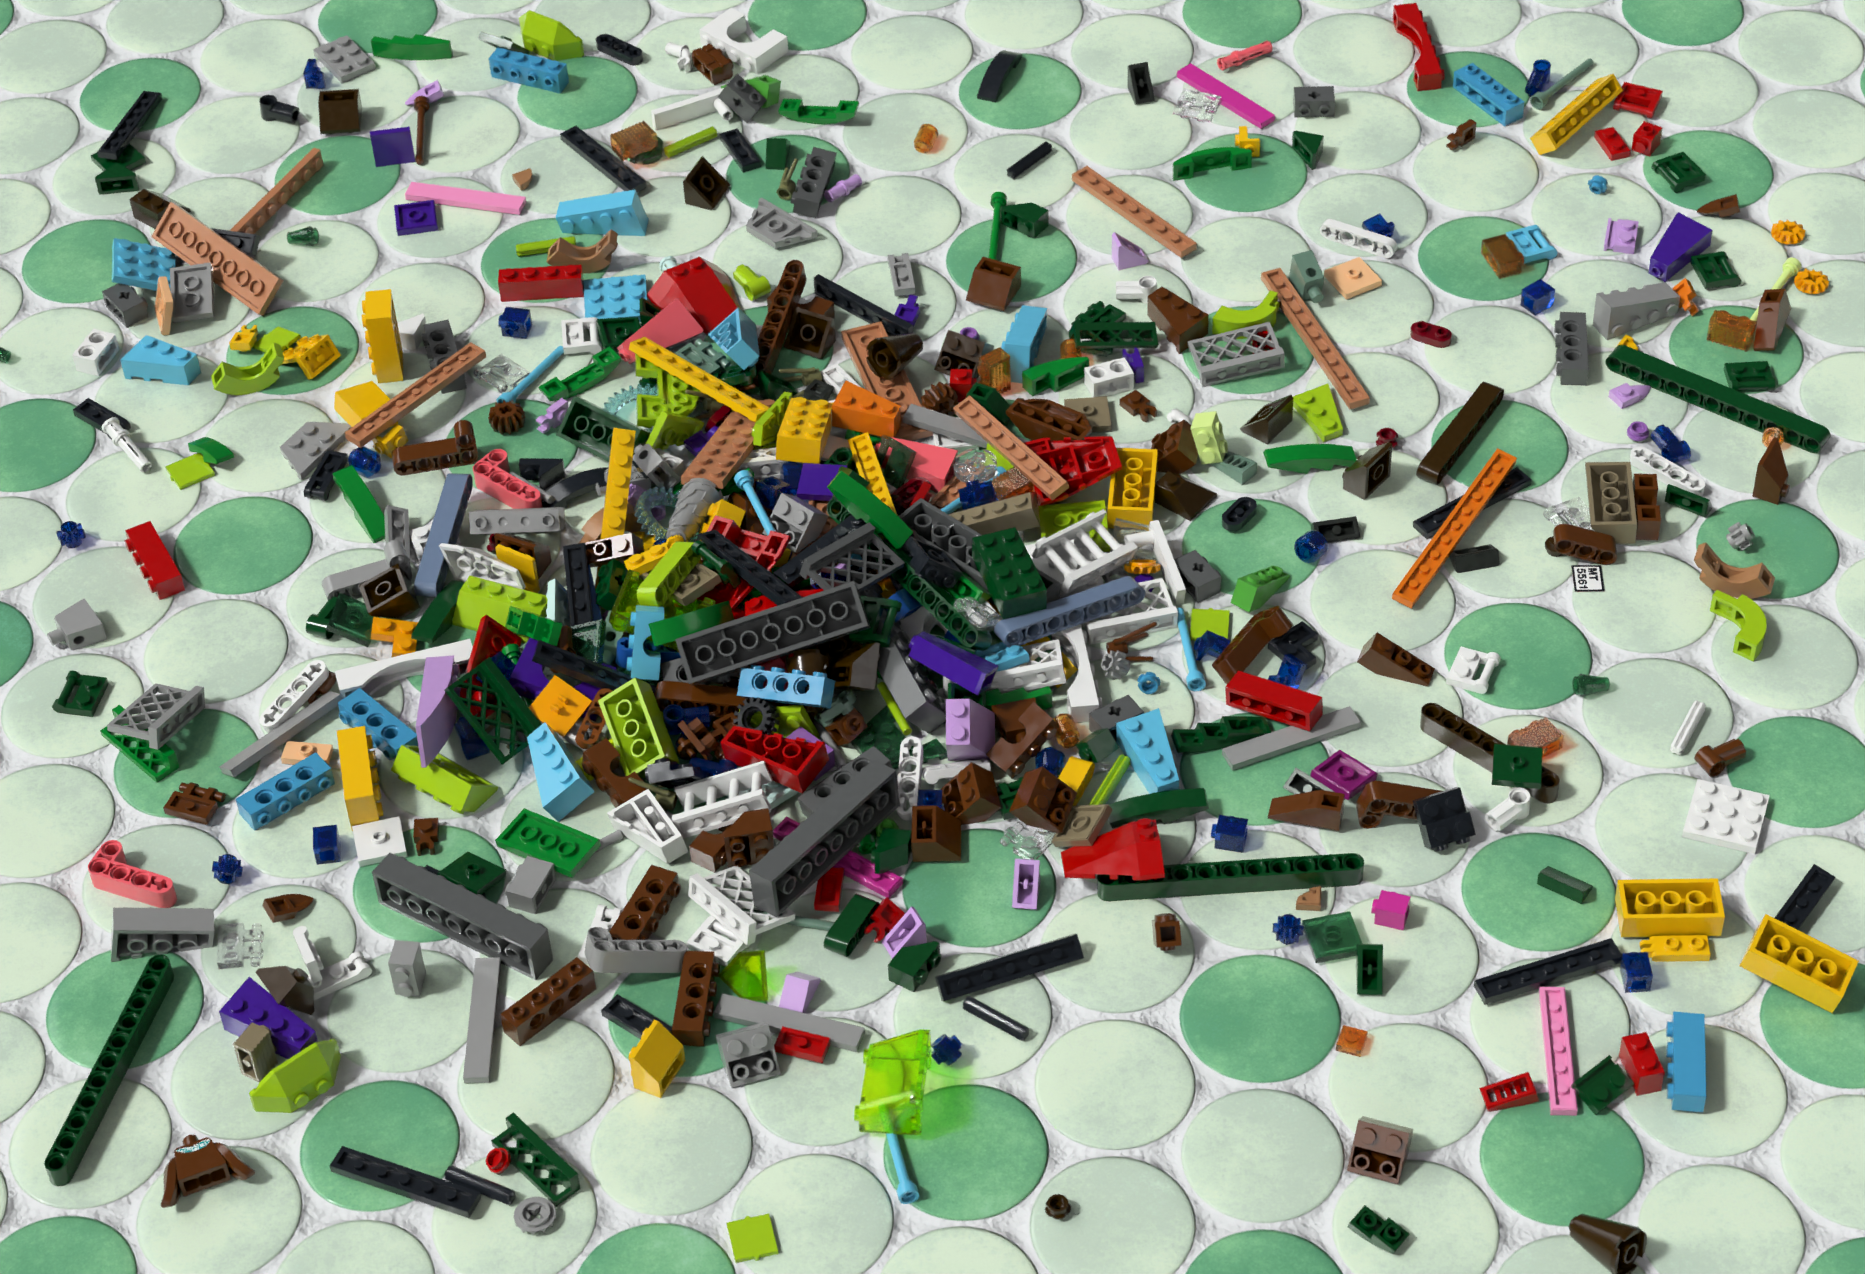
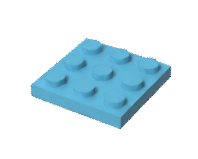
M114 238L112 244V282L157 291L159 276H167L170 287V268H175V254L165 247L161 248L146 243Z
M645 275L583 280L585 318L638 317L639 322H641L639 299L643 297L647 300Z

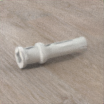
M117 417L106 420L102 425V431L109 434L114 445L120 446L139 468L140 472L148 471L152 464L130 439L129 431L122 428Z

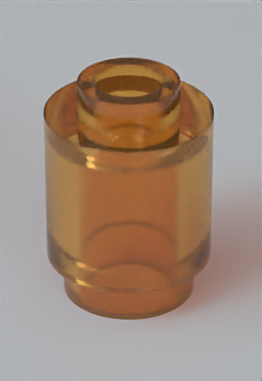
M923 124L920 126L914 139V147L918 152L928 153L932 150L939 134L933 125Z
M1074 339L1064 340L1060 344L1061 359L1082 357L1081 349H1076Z
M1058 714L1053 718L1060 726L1055 734L1057 742L1063 748H1073L1079 742L1080 737L1075 721L1070 714Z

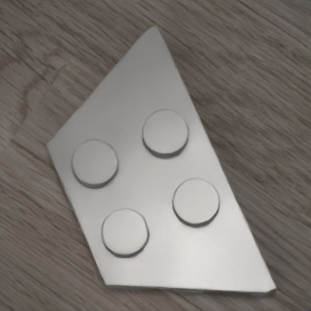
M763 198L759 199L757 209H754L752 217L746 224L748 233L775 249L818 237L816 229Z
M306 422L280 446L281 454L288 460L291 468L295 469L298 478L303 480L318 466L327 450L334 451L346 439L345 432L352 427L348 423Z

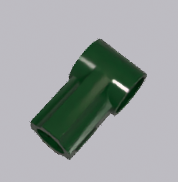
M333 596L317 615L311 614L306 623V632L325 639L332 638L336 629V623L347 610L346 604L340 598Z

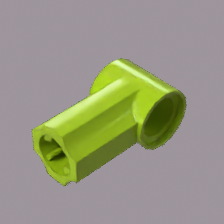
M744 264L739 265L733 272V278L744 288V292L749 300L753 301L771 292L767 278L765 276L759 277L748 266Z

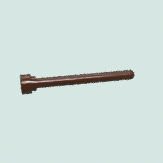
M418 96L414 99V109L417 112L416 163L418 165L424 163L425 113L430 108V101L425 96Z

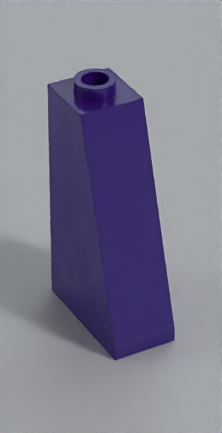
M1678 212L1650 257L1648 273L1664 282L1668 281L1690 263L1691 256L1700 255L1710 246L1713 230Z
M925 631L917 636L914 635L909 644L911 649L909 657L976 695L981 694L991 686L999 667Z

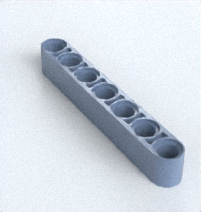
M448 473L416 575L414 583L416 596L436 597L443 589L449 566L439 545L441 543L456 545L472 492L473 479L471 474Z
M1125 576L1047 603L1046 609L1002 619L995 625L994 632L1007 647H1011V645L1020 646L1137 605L1144 599L1145 590L1131 576Z

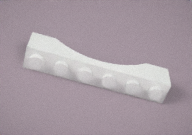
M1083 624L1051 634L1052 640L1059 639L1060 645L1069 653L1078 669V674L1073 684L1067 690V710L1070 723L1088 722L1089 713L1102 707V698L1097 697L1099 692L1098 681L1093 680L1095 676L1094 664L1089 663L1091 651L1090 647L1085 645L1087 644L1086 630H1082Z
M466 639L337 670L335 675L339 692L344 699L358 688H361L371 696L382 687L396 680L423 675L426 657L454 655L455 664H459L461 678L466 673L473 648L471 640Z

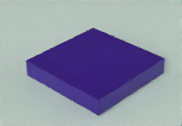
M410 126L370 131L376 167L416 162Z
M434 200L394 205L398 236L438 231Z
M803 463L797 497L802 500L830 501L833 493L827 486L838 474L839 468L841 466L847 468V465Z

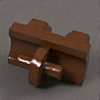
M698 717L689 724L681 721L678 726L688 739L680 738L678 740L680 744L677 749L678 754L681 757L689 756L694 758L696 756L695 750L697 749L707 762L712 760L713 756L710 753L719 743L710 732L701 740L697 738L707 730Z

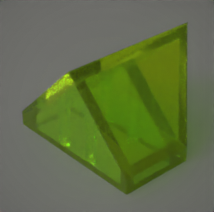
M765 950L739 952L719 974V978L738 997L752 1001L768 1000Z

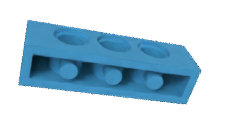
M751 665L750 669L741 668L737 696L745 699H750L751 697L757 699L758 697L768 702L831 709L835 681L827 678L825 673L813 672V676L806 675V671L792 670V673H785V669L771 667V671H765V667ZM767 679L768 682L766 687L764 688L763 684L764 681ZM788 681V688L784 690V685ZM809 684V690L805 693V687Z
M358 688L338 702L341 721L353 728L365 726L367 735H372L374 748L381 750L388 760L395 761L401 745L418 746L417 734L361 688Z
M314 753L236 798L239 814L255 831L334 785L332 769L317 753Z

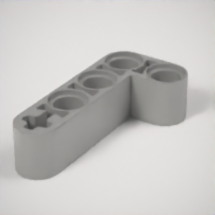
M392 540L385 544L384 560L325 577L322 581V587L327 600L332 599L334 596L340 598L344 603L361 598L362 594L359 585L397 563L411 580L410 561L403 543L399 540Z
M592 927L587 933L585 956L590 968L599 973H679L682 971L684 953L687 951L688 946L679 940H613L608 930L601 927Z

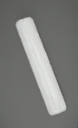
M1693 702L1671 744L1670 751L1672 753L1681 755L1685 750L1705 711V703Z

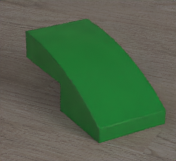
M208 437L188 443L189 451L203 454L204 462L219 464L234 458V454L226 446Z

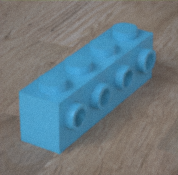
M498 47L489 57L491 77L556 93H561L569 83L566 63Z
M1474 63L1454 71L1453 88L1504 127L1523 118L1524 101Z
M1673 1012L1672 1021L1666 1024V1037H1671V1042H1667L1666 1057L1671 1058V1063H1667L1666 1077L1671 1078V1083L1667 1085V1099H1671L1672 1110L1703 1112L1706 1101L1705 1014Z

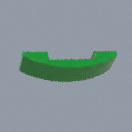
M783 99L778 111L782 116L798 122L818 125L835 124L855 117L859 101L840 100L838 107L804 106L802 99Z
M1220 147L1188 154L1173 162V181L1193 178V172L1229 166L1232 171L1252 168L1251 149L1238 147Z
M609 346L593 355V363L561 381L555 377L538 388L549 401L574 397L589 390L606 378L622 361L621 357Z
M728 600L649 623L648 625L654 646H658L733 621L734 616Z

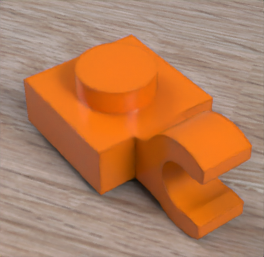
M1685 278L1672 289L1680 296L1679 308L1683 307L1685 311L1689 310L1691 316H1694L1699 312L1697 305L1692 300L1697 295L1691 282Z

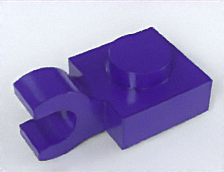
M910 294L906 305L899 304L894 315L909 322L914 327L920 314L919 304L916 303L918 296Z
M1135 347L1134 353L1128 354L1126 349H1123V357H1125L1134 372L1135 383L1144 382V365L1138 348Z
M714 426L706 433L700 430L684 440V447L696 457L719 427Z

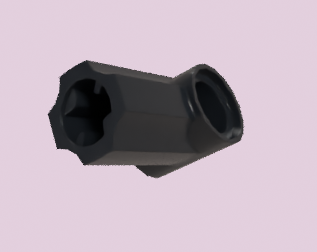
M264 95L259 99L261 118L263 120L273 121L279 119L294 124L298 120V107L278 102L277 98L273 95Z

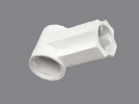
M1152 276L1141 277L1139 281H1116V299H1140L1142 303L1148 304V296L1157 290V281Z
M1520 787L1512 789L1506 800L1486 813L1485 819L1494 831H1501L1516 819L1526 818L1530 812V793L1528 790Z

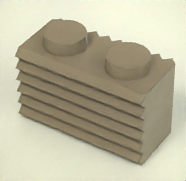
M252 1022L232 1044L238 1058L237 1061L241 1073L257 1082H260L272 1070L271 1068L275 1067L274 1064H278L275 1054L276 1047L271 1039L272 1032L264 1025L259 1026Z

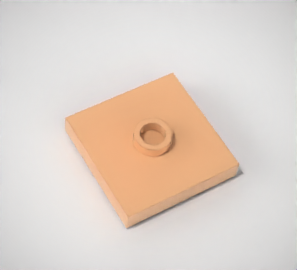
M1360 257L1324 270V277L1346 300L1382 286V280Z
M159 276L155 313L161 334L170 335L173 298L167 276Z

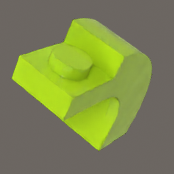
M1270 290L1261 304L1250 310H1235L1221 306L1213 317L1212 334L1216 335L1270 322L1273 328L1276 324V315L1280 306L1278 292ZM1245 336L1237 337V339H1248Z
M273 342L263 357L250 366L237 367L222 361L211 375L214 390L230 395H246L262 391L272 385L280 377L278 367L282 365L284 360L281 345Z
M1716 590L1712 595L1710 611L1734 622L1741 629L1735 636L1733 652L1754 662L1762 651L1767 627L1762 609L1752 599L1743 594L1736 599Z

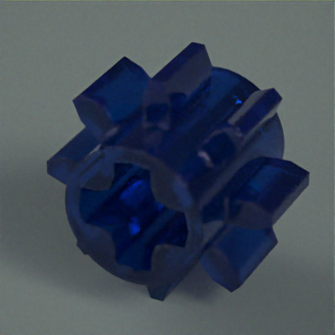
M74 521L63 523L61 531H56L61 546L66 545L68 548L80 546L82 544L81 539L86 538L81 523L77 524Z
M224 854L219 856L218 862L213 861L212 872H214V879L217 878L220 883L232 884L236 882V877H242L243 867L241 866V860H237L234 855Z
M1291 914L1278 916L1277 923H1273L1272 931L1276 933V941L1280 940V942L1286 945L1293 944L1294 942L1298 943L1299 936H1302L1304 933V926L1300 925L1301 918H1296Z
M943 1034L931 1045L934 1049L931 1057L938 1065L943 1062L949 1066L962 1055L959 1050L962 1043L955 1035L950 1038Z

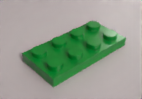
M525 808L495 840L497 847L525 859L529 856L554 863L556 872L573 878L601 846L598 838Z

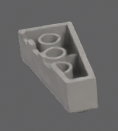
M1666 282L1645 285L1642 289L1632 287L1628 288L1625 292L1613 290L1610 294L1606 295L1603 292L1597 293L1593 326L1606 340L1678 313L1680 296Z
M113 908L111 962L120 961V957L131 956L132 959L142 958L144 953L157 952V955L167 954L171 949L177 948L182 952L213 947L214 909Z

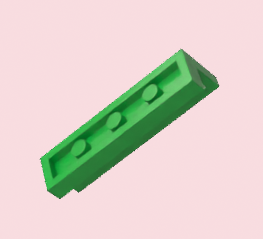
M118 705L112 709L114 718L125 710L122 706ZM107 726L100 730L101 735L156 783L180 768L175 751L166 744L158 750L149 748L148 740L123 734L111 735L110 733L112 732L107 730ZM125 742H137L136 747H125ZM150 753L151 756L150 759H139V754ZM153 765L165 766L158 773L153 771Z

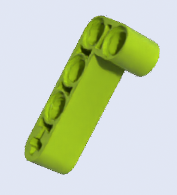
M677 541L672 545L638 587L637 599L641 606L664 607V619L676 616V609L670 596L701 559V556L694 553L691 549L694 542Z

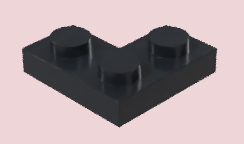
M1301 621L1283 635L1269 641L1268 649L1296 673L1300 674L1316 664V657L1306 647L1318 640V633Z

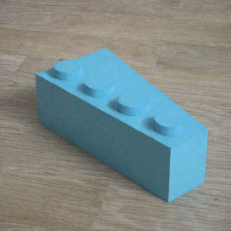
M636 190L563 201L559 203L556 220L562 233L606 235L612 229L618 235L645 236L649 222Z
M1022 305L1020 312H1016L1015 322L1011 323L1010 332H1007L1006 341L1002 342L1001 354H1004V381L1022 383V371L1034 366V359L1038 356L1039 345L1042 343L1047 327V308Z
M739 307L708 334L743 370L748 366L752 367L758 361L759 348L756 324Z
M1159 708L1116 723V743L1123 754L1130 758L1132 768L1148 793L1178 790L1179 777Z
M544 722L527 736L542 806L559 822L595 791L561 737Z

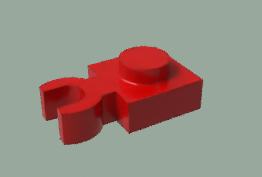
M887 897L882 900L870 916L875 923L868 925L864 933L868 934L872 929L875 930L877 937L874 939V942L877 943L884 938L885 931L889 933L905 913Z

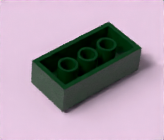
M574 396L556 436L609 462L613 428L636 431L634 450L638 445L646 444L651 432L587 400Z
M1016 527L972 538V558L1003 620L1047 608V589Z

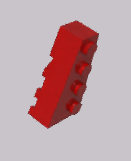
M733 726L720 742L725 760L741 767L764 761L773 781L802 794L829 761L825 742L816 741V743H811L799 737H796L794 740L784 738L782 734L777 733L767 735L763 734L760 730Z

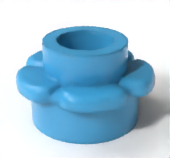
M1596 175L1593 176L1592 180L1588 181L1590 191L1594 194L1606 192L1608 182L1604 177Z
M1147 672L1138 677V687L1145 694L1156 692L1158 686H1160V679L1153 672Z

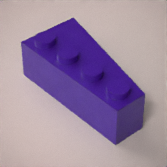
M251 977L246 979L219 1011L224 1030L238 1037L252 1022L259 1026L264 1025L268 1027L272 1032V1043L276 1047L275 1054L286 1059H290L311 1044L318 1042L315 1030L287 1007L279 1005L273 996Z

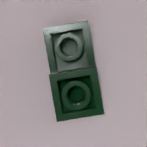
M1366 1205L1363 1206L1347 1226L1369 1243L1392 1254L1410 1235L1391 1218L1388 1217L1386 1221L1383 1220Z

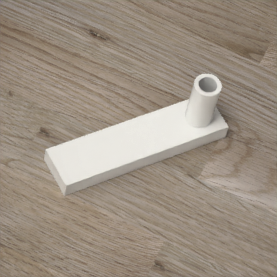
M724 88L651 110L655 130L718 111L723 120L727 121L733 117V112L718 98V95Z
M1159 520L1150 521L1149 531L1125 535V544L1133 541L1137 547L1152 545L1175 605L1184 603L1186 588Z

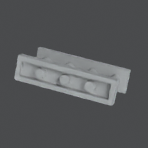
M565 507L475 510V512H469L470 534L560 531L561 529H566Z

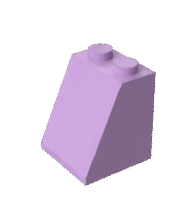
M946 699V749L948 760H990L986 754L995 745V713L971 699Z

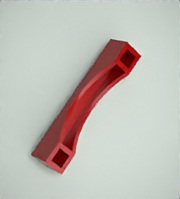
M1417 3L1394 5L1393 24L1396 32L1409 39L1420 53V57L1414 65L1413 80L1417 91L1441 89V82L1445 79L1444 69L1440 68V59L1436 57L1435 45L1431 44V34L1427 33V23L1423 22L1422 10H1419Z

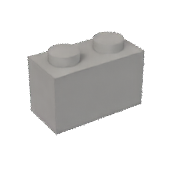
M527 856L523 864L518 866L512 882H509L506 886L505 895L507 896L509 907L536 914L556 880L554 863Z
M395 940L388 962L395 995L419 997L426 976L420 942Z

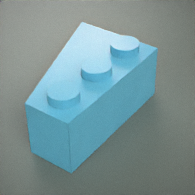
M148 335L143 337L120 360L125 379L142 377L144 381H151L152 378L161 379L163 383L189 385L201 373L196 353Z

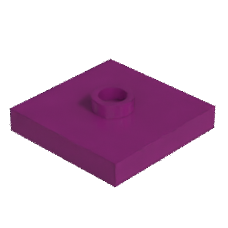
M1338 750L1311 771L1310 776L1334 792L1345 794V799L1350 800L1362 791L1368 783L1375 781L1378 773L1342 750Z

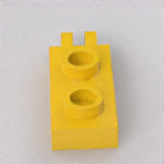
M1707 935L1651 936L1649 940L1639 942L1641 956L1643 958H1652L1654 962L1710 960Z

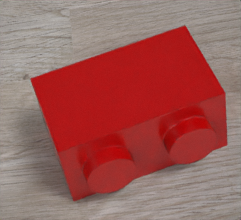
M1647 1032L1622 1037L1619 1057L1628 1077L1635 1083L1632 1087L1636 1096L1661 1091L1665 1072Z

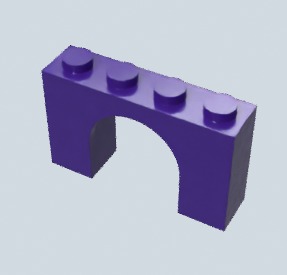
M529 637L512 672L509 683L519 696L535 700L549 683V680L543 674L545 666L532 661L538 640ZM596 660L594 661V662H596V663H599V664H601V665H604V666H606V667H609V668H611V669L616 670V667L607 665V664H605V663H602V662H599V661H596ZM585 682L573 686V688L592 701L596 693L601 689ZM590 706L583 713L582 718H585ZM590 715V719L596 722L598 715Z

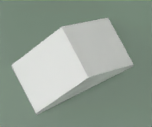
M424 314L398 323L402 348L417 351L423 340L422 334L425 333L424 324H426Z

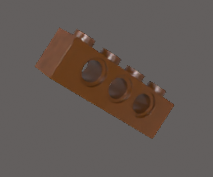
M655 865L649 867L609 931L613 940H648L651 934L657 931L662 916L668 913L670 903L680 893L681 884H679L677 872Z
M686 951L684 953L672 1025V1035L683 1046L704 1047L705 1037L710 1036L711 1023L708 1021L709 1016L712 1017L714 1012V1002L711 999L716 997L717 982H714V980L720 974V962H716L715 952Z
M576 957L500 1014L504 1033L519 1046L523 1045L596 990L594 971Z

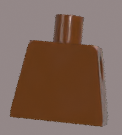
M1035 698L992 705V712L995 713V729L1000 737L1008 743L1016 744L1024 739L1026 728L1019 722L1018 718L1033 702L1036 703Z

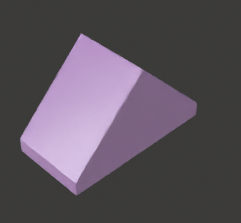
M1115 232L1112 234V259L1118 270L1144 265L1149 262L1142 248Z
M1015 858L1012 908L1037 909L1040 889V860Z
M910 907L881 941L892 959L903 947L927 943L926 924L915 907Z
M801 972L786 974L779 1007L805 1013L821 982V978Z

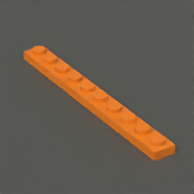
M1497 448L1392 594L1393 600L1411 609L1514 467L1517 457Z

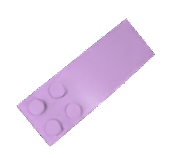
M454 655L426 657L416 720L421 768L427 767L438 755L447 742L456 721L457 710L459 709L444 691L460 678L459 664H455ZM456 687L454 691L460 697L461 687Z

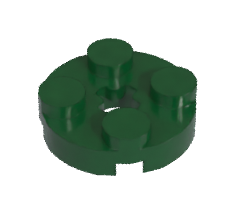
M738 364L724 368L725 372L722 374L719 371L714 374L716 378L732 387L737 384L747 386L753 383V378L757 376V369L755 364L752 367L748 366L745 370Z

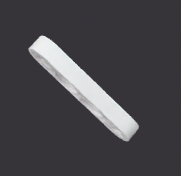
M1327 219L1320 227V233L1325 239L1380 257L1390 258L1397 250V243L1392 238L1337 220ZM1345 232L1350 233L1353 236V239L1348 238L1345 235ZM1364 238L1369 239L1372 242V245L1367 244L1364 241Z
M1638 446L1631 450L1630 462L1634 467L1647 474H1657V480L1666 485L1676 486L1701 497L1704 495L1705 481L1645 447ZM1660 465L1663 469H1655L1653 466ZM1677 475L1681 479H1673L1671 476Z
M315 660L309 663L261 714L259 721L266 732L269 733L291 718L329 676V670L323 661ZM308 685L304 691H297L299 686ZM292 701L289 707L281 708L283 703Z
M914 736L905 738L900 745L897 782L900 806L896 810L898 816L906 821L912 820V806H919L923 746L920 739ZM911 746H915L913 748V756H910L909 753ZM910 764L917 766L912 772L904 771L905 767ZM908 784L915 786L911 792L903 791V788ZM906 800H909L911 806L908 811H904L907 805Z

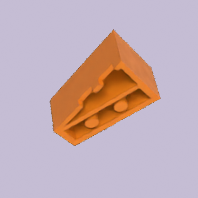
M845 381L832 405V426L862 433L868 432V434L881 437L884 435L895 438L901 427V406L851 382Z

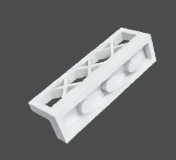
M776 447L752 450L736 472L751 468L755 473L754 478L763 480L801 476L803 463L776 460Z

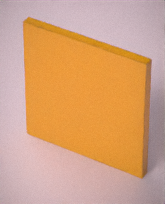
M554 675L529 706V709L542 723L546 722L556 733L564 738L590 706L592 700Z

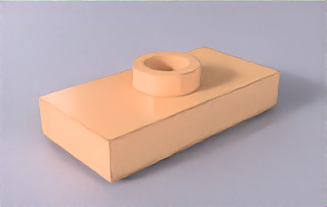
M287 741L281 761L282 764L295 765L310 755L317 753L329 765L333 746L331 744Z

